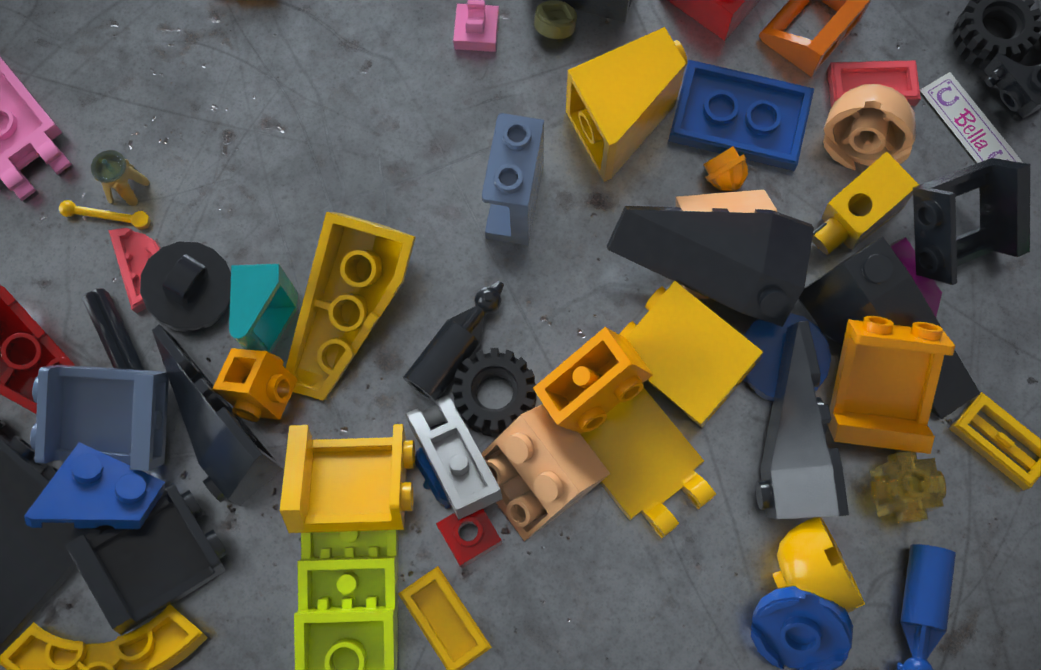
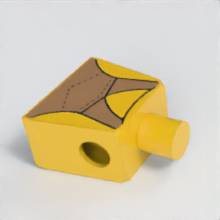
M886 151L827 204L822 215L824 223L813 232V243L826 255L830 254L842 243L849 249H854L899 213L913 195V187L919 184Z

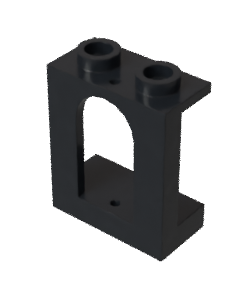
M990 158L913 187L916 275L954 285L957 283V266L992 251L1014 257L1030 252V164ZM979 188L980 227L956 237L955 197Z

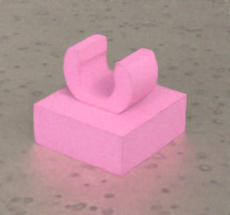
M468 0L467 4H457L453 39L454 49L496 52L499 6L485 5V0Z

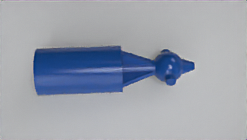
M922 544L910 545L900 623L912 657L908 658L904 663L898 662L897 670H933L927 658L945 632H947L956 552Z

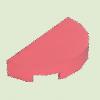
M129 228L108 230L131 309L135 313H139L146 309L140 293L141 273L148 259L161 247L147 235L135 232Z

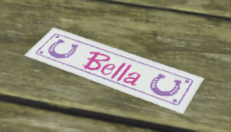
M951 72L920 89L923 96L977 163L990 158L1023 163Z

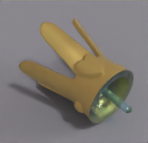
M106 150L96 155L91 163V173L95 180L101 182L108 203H113L114 201L111 188H114L127 204L131 206L138 204V199L127 180H134L143 186H148L150 182L144 175L135 170L134 166L129 164V161L121 153L115 150Z

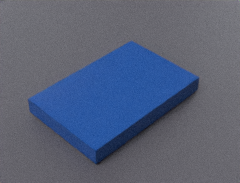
M688 60L668 141L719 154L734 146L739 156L744 154L745 160L795 171L800 157L814 88Z

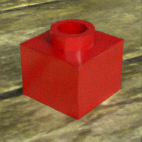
M480 509L459 520L454 512L436 523L461 568L466 567L503 544L484 509ZM468 523L474 524L478 528L477 536L471 541H465L460 537L461 527Z

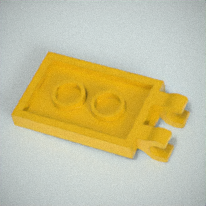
M643 387L642 391L633 399L620 402L606 413V420L598 428L590 432H583L580 435L610 472L600 482L606 492L629 521L642 513L662 539L679 525L674 515L663 505L666 500L682 489L690 502L699 510L716 493L708 482L694 471L703 464L704 460Z

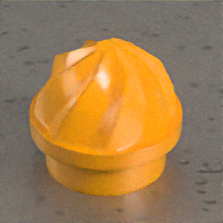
M734 146L703 164L709 174L705 177L706 180L720 191L738 190L748 175L746 157L744 154L739 156Z

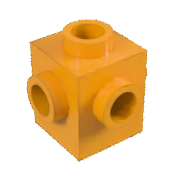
M231 348L212 389L233 406L232 412L245 420L257 422L260 418L280 420L298 379L283 366L284 361L272 353Z

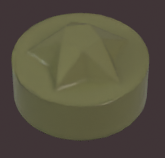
M557 0L545 1L536 8L534 27L545 37L564 39L574 33L577 13L573 7L565 2Z

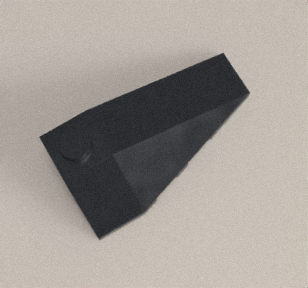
M625 206L609 239L607 250L672 281H676L742 314L783 327L805 288L814 227L810 223L767 209H755V213L729 212L727 208H712V212L683 211L680 207Z
M883 236L869 243L806 286L798 299L821 332L841 346H843L848 319L863 321L866 316H878L893 321L894 325L912 327L914 322H927L941 327L912 276ZM955 350L952 356L944 355L931 409V413L938 419H943L980 394Z
M799 321L787 327L760 469L762 481H756L758 506L760 510H766V517L773 519L849 515L839 449H829L825 437L827 423L831 421L828 404H824L821 397H816L814 387H818L820 384L821 373L808 321Z
M159 324L152 329L198 464L208 475L203 480V483L219 502H223L227 498V500L241 506L279 474L283 468L241 417L232 412L231 405L212 389L214 385L177 340Z

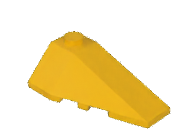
M326 212L286 364V369L298 379L293 392L322 401L326 400L404 282L416 239L415 236L346 214Z

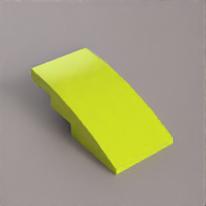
M398 530L301 533V559L297 561L298 611L294 613L295 670H397Z

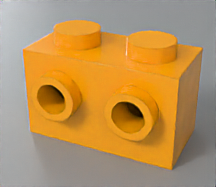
M604 327L534 386L533 389L557 426L582 434L583 432H590L603 424L607 418L606 413L617 404L629 401L637 396L644 387L643 383L653 374L628 339Z

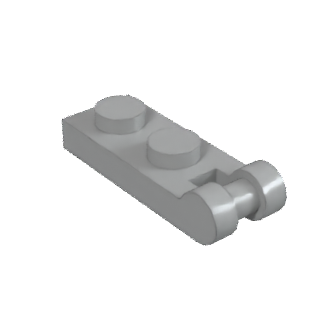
M446 395L437 399L436 405L424 411H420L417 408L406 413V418L459 520L503 498L498 483L450 396ZM441 422H444V425H441L432 430L430 429V427L435 426Z

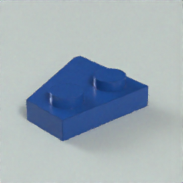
M79 442L24 515L25 523L32 528H42L44 522L74 523V528H97L102 525H109L115 529H140L165 492V482L141 470H130V465Z

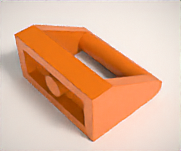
M789 0L760 32L759 38L764 44L812 77L860 22L871 0H821L837 13L813 40L784 32L811 1Z

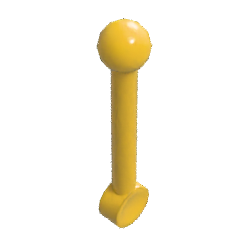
M64 200L59 205L60 214L65 217H72L77 214L132 223L138 230H145L151 224L150 217L143 211H137L133 215L76 206L70 200Z

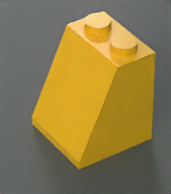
M665 27L568 70L566 113L604 182L612 179L676 105L685 66L687 65V56L681 43L678 40L673 41Z

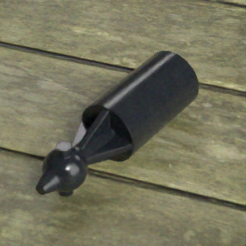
M498 281L490 287L480 289L475 295L474 307L448 319L403 376V379L411 387L433 402L440 398L453 381L457 369H462V362L467 357L470 358L480 345L485 315L496 312L501 306V293L504 284Z

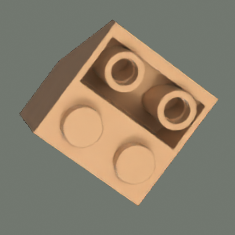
M543 404L522 413L481 453L501 489L503 499L496 502V504L524 541L581 500L610 474L580 433L557 426Z

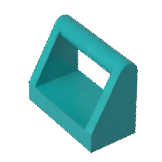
M280 264L231 265L229 332L244 349L272 353L298 310V292Z

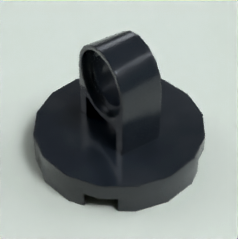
M179 241L162 247L148 259L141 273L140 293L148 312L161 325L173 330L187 332V330L210 327L226 314L230 305L231 272L227 262L213 248L201 243Z

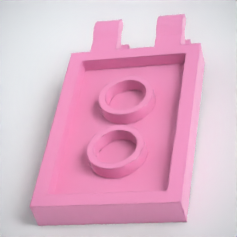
M0 56V179L10 191H14L19 199L23 201L33 194L36 189L22 174L21 169L39 156L51 166L57 175L72 164L52 141L62 131Z

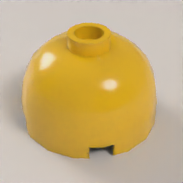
M822 517L806 520L786 534L780 542L777 552L780 571L773 573L778 589L796 586L800 590L814 593L824 599L835 602L845 608L847 613L865 605L860 590Z

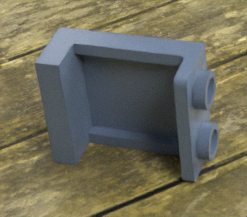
M500 113L497 116L482 190V201L490 204L485 229L486 239L529 246L544 166L543 119Z
M69 365L41 367L32 388L33 400L37 403L36 423L33 425L30 434L31 448L35 450V463L46 464L55 460L65 461L80 442L130 465V470L150 471L165 464L169 387L167 372Z

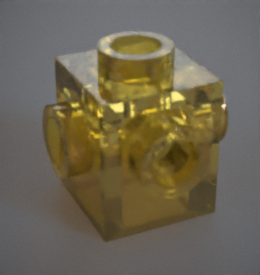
M916 452L896 453L888 455V462L870 471V495L873 503L876 505L878 518L897 516L898 523L920 522L928 520L927 512L944 507L943 499L946 496V482L943 473L937 470L935 458L917 459Z

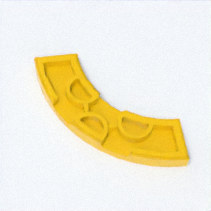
M171 604L159 615L138 629L118 636L115 641L86 644L83 641L63 639L43 630L33 622L0 655V665L6 670H169L192 654L208 637Z

